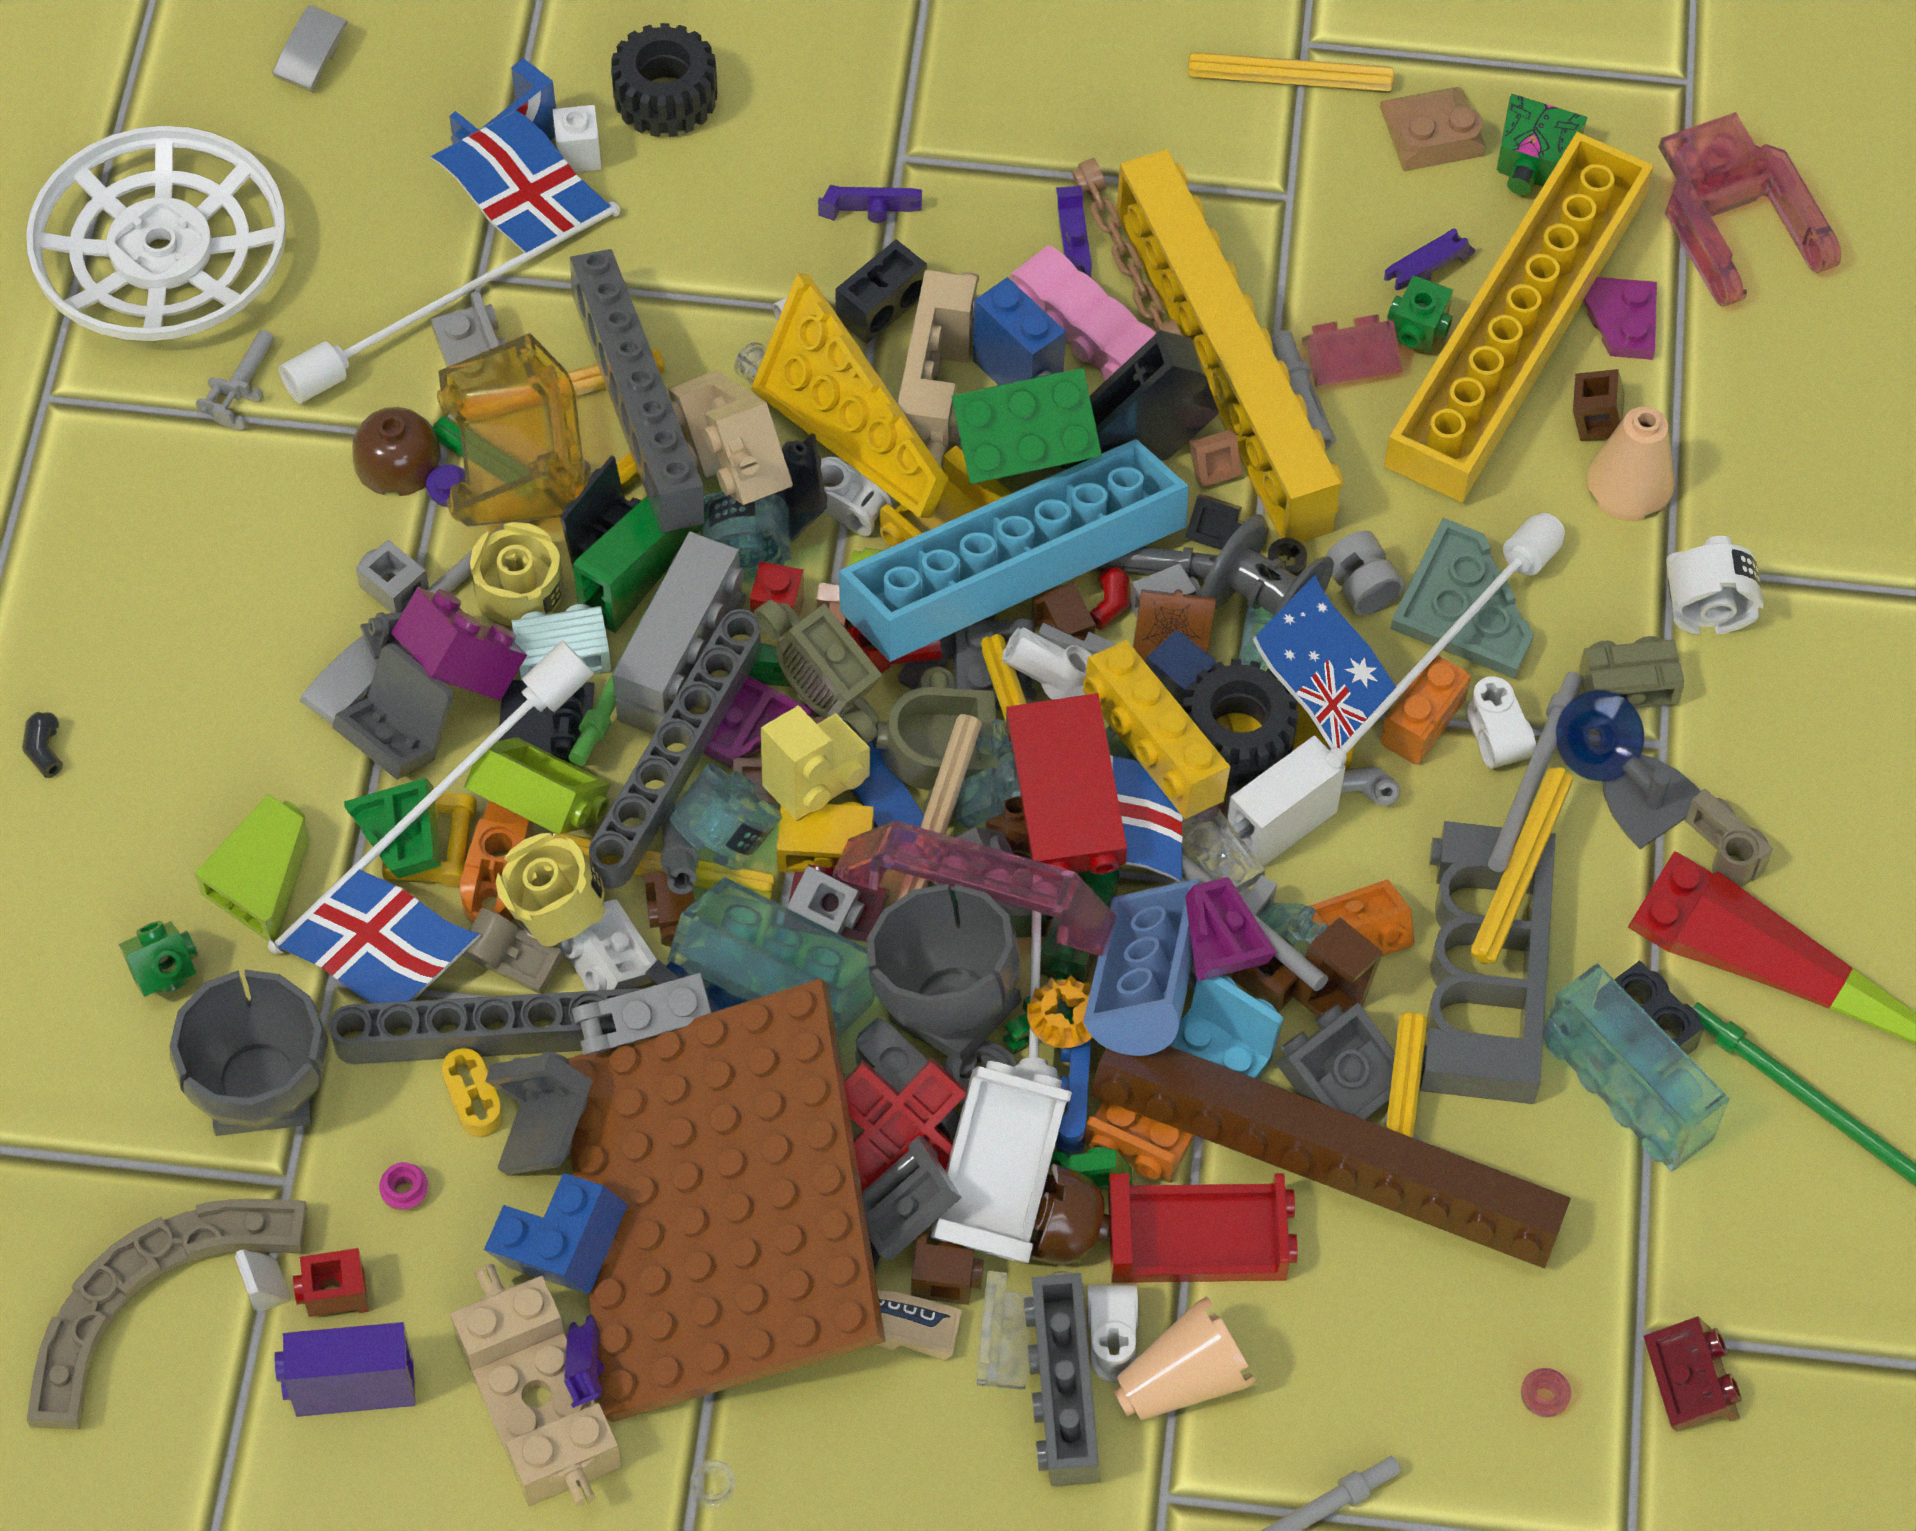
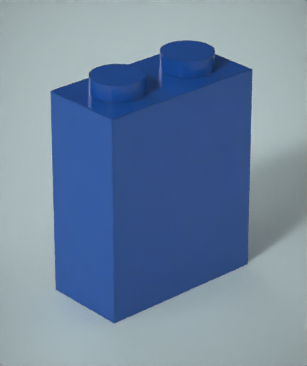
M1006 277L974 300L973 362L995 383L1002 385L1035 378L1039 373L1046 370L1052 374L1064 371L1066 331L1012 280Z

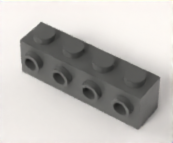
M1081 1273L1031 1277L1033 1297L1024 1298L1026 1327H1036L1037 1344L1028 1345L1030 1375L1040 1374L1042 1391L1032 1393L1035 1423L1044 1422L1046 1440L1036 1441L1039 1471L1049 1470L1050 1487L1100 1482Z

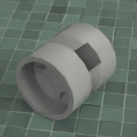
M1358 531L1344 537L1334 544L1325 555V557L1332 558L1334 562L1332 577L1339 586H1343L1342 593L1357 615H1370L1384 609L1393 603L1404 590L1405 583L1391 561L1386 560L1385 551L1371 531Z

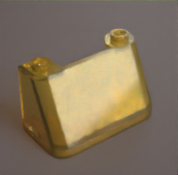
M528 333L439 370L440 390L437 391V399L444 413L447 415L451 414L460 423L466 483L460 482L452 485L447 505L452 517L468 527L560 518L565 506L571 500H575L586 487L576 394L572 380L565 368L531 333Z

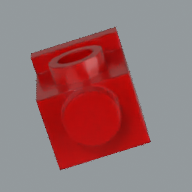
M359 1248L300 1257L301 1275L293 1276L294 1295L297 1305L305 1304L309 1317L358 1310L359 1313L369 1312L364 1265ZM329 1286H337V1287H338V1288L326 1289V1288L329 1287Z

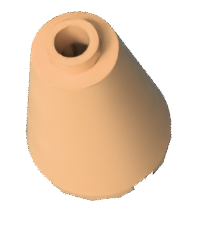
M1637 407L1630 410L1591 461L1588 468L1586 486L1589 493L1591 491L1596 498L1597 506L1603 512L1617 519L1638 521L1645 519L1646 515L1656 511L1660 513L1671 500L1675 488V477L1668 422L1665 416L1658 410L1651 407Z
M1208 1296L1195 1303L1116 1377L1121 1386L1114 1389L1113 1393L1127 1417L1136 1412L1140 1420L1148 1419L1240 1391L1256 1383L1254 1376L1250 1372L1243 1376L1240 1373L1249 1366L1221 1317L1218 1318L1216 1313L1208 1316L1205 1312L1213 1307Z

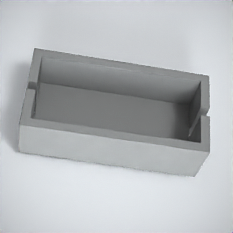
M689 531L612 674L614 694L617 696L615 702L618 721L655 734L722 618L733 610L743 609L746 595L741 591L744 570L740 568L739 549Z

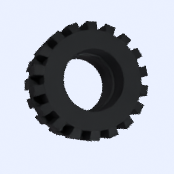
M660 23L661 27L653 28L652 25H647L643 27V31L640 33L634 30L628 34V41L621 40L616 46L617 53L612 55L611 76L615 108L617 113L622 114V120L627 125L634 123V130L640 133L648 130L651 136L660 137L661 133H668L669 137L678 136L677 132L682 130L685 133H689L694 130V124H704L708 120L707 113L712 114L716 107L715 100H717L718 91L715 54L712 53V48L708 41H702L701 35L696 31L688 33L685 26L678 25L676 28H672L669 23ZM663 77L677 79L668 83L652 82V80Z
M1231 659V665L1224 666L1222 661L1212 664L1211 673L1205 669L1198 673L1196 683L1190 682L1186 689V697L1183 698L1182 708L1229 764L1230 772L1227 786L1236 787L1237 781H1245L1246 785L1290 754L1294 748L1299 712L1297 711L1298 702L1286 687L1277 680V677L1269 668L1264 671L1260 669L1261 663L1251 660L1250 665H1241V659ZM1230 713H1241L1253 717L1262 726L1254 731L1239 733L1225 729L1216 720Z

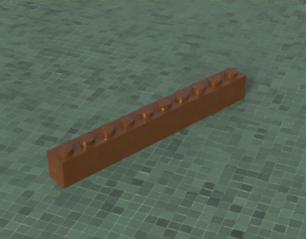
M1171 1046L1157 1053L1144 1056L1125 1055L1106 1048L1099 1062L1090 1095L1544 1269L1571 1199L1568 1196Z

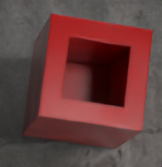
M759 562L749 598L750 611L754 613V610L766 601L773 600L777 604L786 603L790 605L798 617H800L805 598L804 569Z

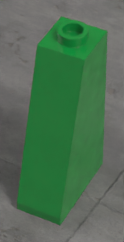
M646 496L574 562L573 571L577 603L590 607L601 606L605 628L616 633L666 572L689 531L697 534L704 524L661 533L649 499ZM704 496V524H705V523L707 522L706 496Z

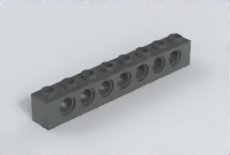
M612 249L571 256L572 296L660 532L704 524L703 484Z

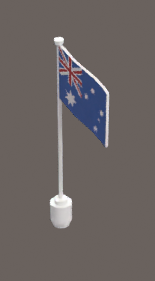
M1549 513L1530 516L1503 546V554L1508 563L1505 570L1397 686H1395L1371 647L1333 606L1320 586L1316 575L1255 635L1253 641L1269 669L1308 712L1330 746L1331 750L1327 753L1326 760L1332 767L1340 768L1346 762L1348 751L1515 571L1524 575H1535L1547 564L1563 545L1564 527L1555 516Z

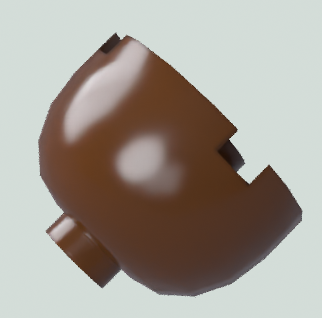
M388 407L371 413L359 425L352 443L353 464L357 476L363 485L373 492L384 495V491H398L399 496H406L424 489L429 473L438 467L441 457L439 440L429 421L415 411L402 407Z
M1053 1164L1050 1167L1054 1176L1047 1174L1035 1220V1229L1038 1230L1036 1241L1030 1239V1243L1033 1244L1030 1259L1048 1264L1067 1265L1076 1263L1088 1255L1095 1242L1103 1243L1110 1228L1111 1216L1104 1213V1197L1099 1187L1089 1177L1073 1169Z

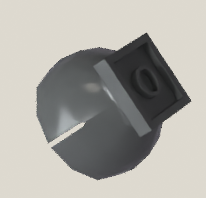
M948 883L915 889L885 908L867 937V957L870 985L881 1005L887 1010L890 1023L963 1065L1022 1001L1020 989L1015 987L1019 980L1020 958L1016 929L1009 914L988 893L955 884L954 892L958 901L959 924L953 894Z
M239 970L204 983L178 1010L169 1049L170 1060L181 1091L193 1105L212 1117L215 1136L312 1125L310 1097L318 1090V1086L321 1085L327 1054L328 1036L311 997L280 974L245 970V978L251 996L250 1001L246 997Z

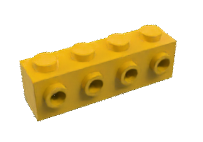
M1125 640L1089 656L1083 680V693L1085 695L1099 693L1103 718L1184 819L1224 802L1230 772L1229 764L1130 643Z

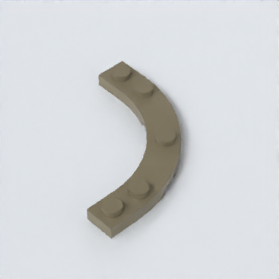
M228 1199L196 1205V1210L184 1212L163 1220L162 1216L133 1230L110 1246L74 1282L72 1293L62 1305L58 1315L52 1317L47 1327L34 1370L27 1414L29 1426L80 1429L87 1379L99 1342L110 1323L125 1304L142 1288L159 1276L199 1258L214 1254L236 1252L242 1249L257 1252L302 1253L308 1210L306 1201Z

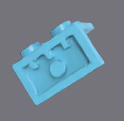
M1226 975L1199 981L1197 978L1191 1008L1180 1021L1178 1034L1170 1045L1181 1051L1259 1079L1273 1060L1283 1017L1278 1014L1277 1010L1269 1002L1259 998L1255 999L1245 993Z

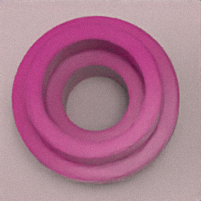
M400 1162L392 1165L384 1172L379 1182V1190L383 1201L388 1206L397 1210H409L418 1206L425 1199L428 1193V1181L421 1168L414 1164ZM408 1183L413 1186L411 1191L407 1193L396 1192V1188L400 1184Z

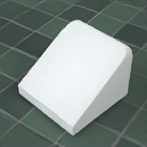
M244 1249L236 1251L235 1259L254 1311L257 1310L259 1313L290 1300L288 1288L275 1258Z

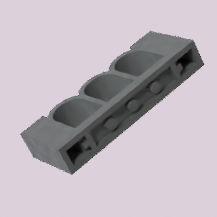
M1444 821L1441 838L1432 837L1429 865L1438 866L1436 883L1440 884L1434 909L1436 921L1441 929L1437 935L1430 963L1431 977L1437 987L1433 992L1427 1015V1036L1424 1044L1420 1091L1534 1104L1541 1079L1556 834H1550L1525 893L1529 894L1527 921L1514 919L1502 949L1525 951L1523 979L1483 975L1458 969L1451 964L1446 956V952L1449 949L1458 945H1473L1485 917L1464 912L1454 904L1450 895L1462 888L1497 889L1504 871L1495 872L1491 870L1488 866V861L1502 827ZM1454 1003H1472L1521 1009L1519 1038L1469 1033L1455 1029L1446 1022L1441 1011Z

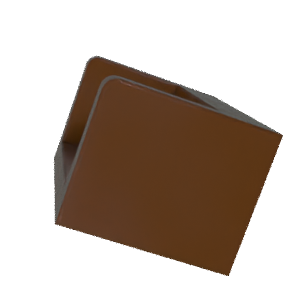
M1339 917L1309 944L1305 958L1328 976L1327 983L1322 989L1315 991L1298 977L1292 997L1317 1018L1336 1004H1339L1343 1010L1356 1003H1359L1362 1007L1383 951Z

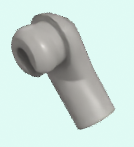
M1371 766L1345 770L1341 794L1360 791L1381 806H1389L1397 801L1400 795L1398 783L1380 768Z

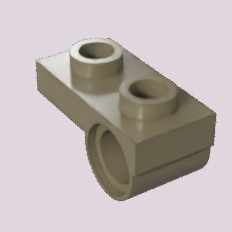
M1704 788L1692 799L1685 822L1717 849L1712 863L1713 874L1718 871L1739 887L1747 884L1750 880L1754 881L1766 870L1773 848L1759 830L1750 828L1739 819L1725 800L1714 797ZM1729 855L1740 856L1745 861H1736L1729 857Z
M481 908L469 931L480 933L482 936L462 954L463 957L538 994L545 992L565 955L561 949L555 946L541 945L537 939L528 936L526 932L520 930L506 918L485 908Z

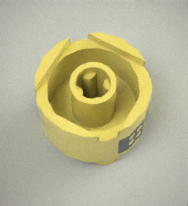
M517 522L503 524V530L496 531L491 535L490 530L483 534L473 547L470 560L474 592L479 611L482 615L503 625L512 626L511 620L521 619L523 615L529 612L539 611L546 615L552 614L562 600L564 582L560 554L557 547L552 543L551 536L545 530L532 524Z
M541 833L521 841L504 858L507 865L503 869L502 876L498 873L496 878L498 897L526 934L537 939L541 945L554 946L561 941L576 937L591 924L600 921L604 916L605 905L603 904L605 893L602 879L574 840L566 837V840L555 838L552 833Z

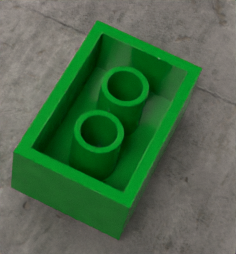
M1083 367L951 395L970 484L1102 456Z

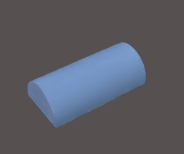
M1199 879L1112 897L1083 1020L1091 1036L1104 1047L1125 1055L1144 1056L1165 1049L1176 1038L1193 963L1185 896L1193 885L1201 884Z

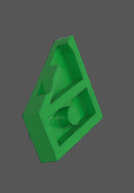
M423 778L344 801V808L354 818L362 829V833L374 847L434 787L427 778ZM435 801L380 853L383 862L398 879L441 867Z

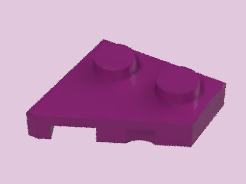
M1597 277L1583 302L1588 309L1587 315L1594 328L1600 331L1602 335L1601 341L1610 356L1653 360L1656 337L1657 282Z
M748 676L703 754L732 768L734 758H749L761 750L762 726L798 705L809 717L812 709Z
M1229 877L1193 885L1186 894L1185 901L1195 972L1199 981L1267 964L1276 954L1272 944Z

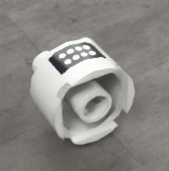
M1714 536L1707 539L1703 546L1689 549L1685 552H1675L1666 558L1673 620L1680 629L1692 634H1701L1700 627L1715 626L1716 634H1725L1742 629L1758 619V608L1763 609L1764 604L1757 560L1751 550L1739 545H1733L1731 538L1728 536Z

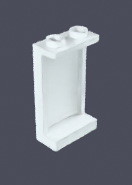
M987 1061L986 1068L978 1066L972 1070L946 1169L947 1175L962 1198L932 1224L928 1238L940 1242L959 1244L966 1249H972L1021 1264L1028 1263L1033 1244L1030 1243L1064 1108L1066 1103L1070 1102L1072 1092L1060 1089L1062 1080L1034 1074L1031 1081L1014 1076L1015 1067L999 1062Z

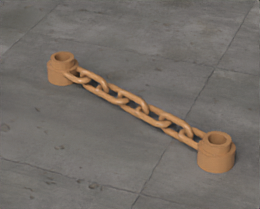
M1093 157L1079 163L1078 169L1072 171L1076 186L1081 185L1083 194L1089 192L1094 201L1091 204V213L1099 229L1105 233H1110L1114 242L1111 253L1118 269L1122 274L1132 278L1136 287L1133 291V299L1140 314L1144 318L1153 321L1156 333L1159 330L1182 336L1174 319L1162 322L1160 315L1163 312V305L1155 289L1149 284H1144L1138 273L1142 266L1141 260L1134 246L1128 241H1123L1117 230L1121 223L1117 211L1110 200L1101 198L1099 192L1106 189V183L1096 159ZM1104 205L1107 206L1113 220H1106L1107 226L1104 225L1097 211L1098 209L1099 212H1104ZM1125 247L1129 250L1134 263H1127L1128 269L1125 268L1118 254L1119 252L1121 255H1124L1126 253ZM1147 291L1156 305V308L1153 305L1149 306V313L1139 297L1140 295L1141 298H1146Z

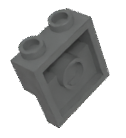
M1359 1003L1351 1005L1344 1010L1339 1004H1336L1315 1020L1321 1027L1315 1033L1307 1037L1304 1031H1302L1281 1047L1285 1056L1276 1062V1065L1300 1096L1365 1120L1389 1100L1395 1051Z

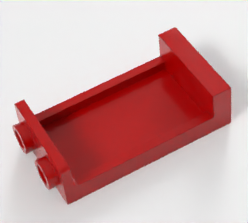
M1099 693L1007 706L1006 727L1009 741L1012 744L1032 859L1033 878L1044 877L1047 881H1059L1070 877L1075 872L1091 870L1094 874H1105L1113 872L1119 866L1126 864L1127 845Z
M1129 1173L1109 1175L1108 1215L1111 1216L1109 1228L1111 1283L1286 1281L1289 1264L1297 1263V1234H1288L1287 1218L1295 1217L1294 1189L1285 1188L1284 1173H1274L1273 1182L1270 1184L1130 1185Z

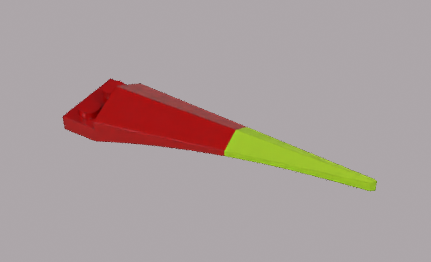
M1675 850L1627 927L1667 952L1787 992L1916 1045V1013L1723 874L1718 871L1713 874Z

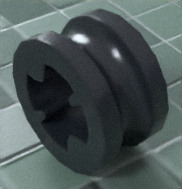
M1293 538L1276 540L1269 547L1267 558L1272 561L1283 555H1287V560H1290L1291 557L1295 558L1294 565H1285V569L1298 577L1306 568L1307 551L1305 546ZM1266 566L1268 574L1274 580H1281L1278 573Z

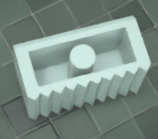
M577 604L569 607L565 612L546 615L543 612L534 611L523 615L521 619L511 620L513 633L516 635L514 642L527 654L519 669L521 680L562 640L572 648L595 674L599 675L601 672L608 673L611 671L609 646L601 606L590 607L585 604Z

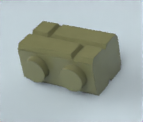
M1646 636L1631 644L1616 645L1614 642L1606 640L1594 643L1590 648H1584L1579 672L1583 678L1582 686L1585 689L1588 712L1595 713L1679 704L1684 688V677L1681 664L1678 661L1679 656L1675 640L1660 641L1658 637Z

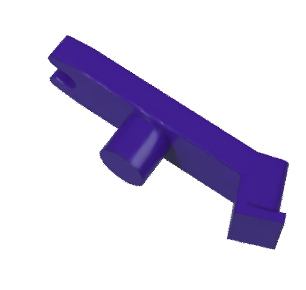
M829 185L824 197H819L818 216L833 221L840 211H868L869 221L881 223L886 220L887 211L913 212L922 210V190L916 188L839 187Z
M1081 185L1056 187L1063 254L1073 263L1078 271L1091 277L1092 264Z
M1453 228L1389 266L1385 270L1384 280L1389 281L1397 278L1395 290L1406 288L1413 275L1430 281L1432 272L1456 258L1463 263L1475 252V249L1469 245L1467 238H1461L1458 235L1457 229Z
M592 1315L586 1317V1322L581 1327L576 1322H572L567 1332L564 1383L573 1400L571 1403L572 1408L598 1398L604 1392L597 1378L604 1370V1365L598 1357L599 1330Z

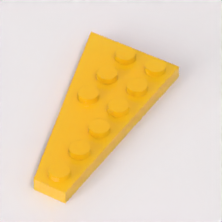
M797 273L750 390L808 434H815L816 440L919 518H932L948 480L947 476L809 274Z

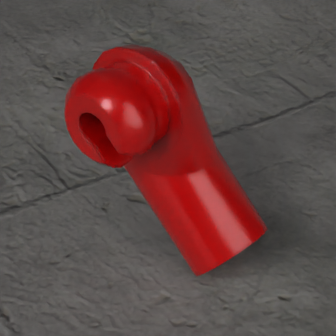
M1119 567L1105 568L1099 574L1098 582L1103 583L1101 589L1104 590V600L1089 612L1096 624L1095 628L1098 630H1103L1130 605V578Z

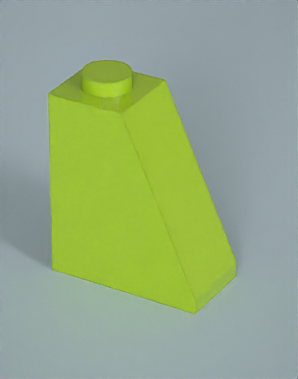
M267 794L194 872L202 896L268 942L270 939L275 941L278 938L308 846L309 838L304 822L305 816L302 811L289 801L281 803Z

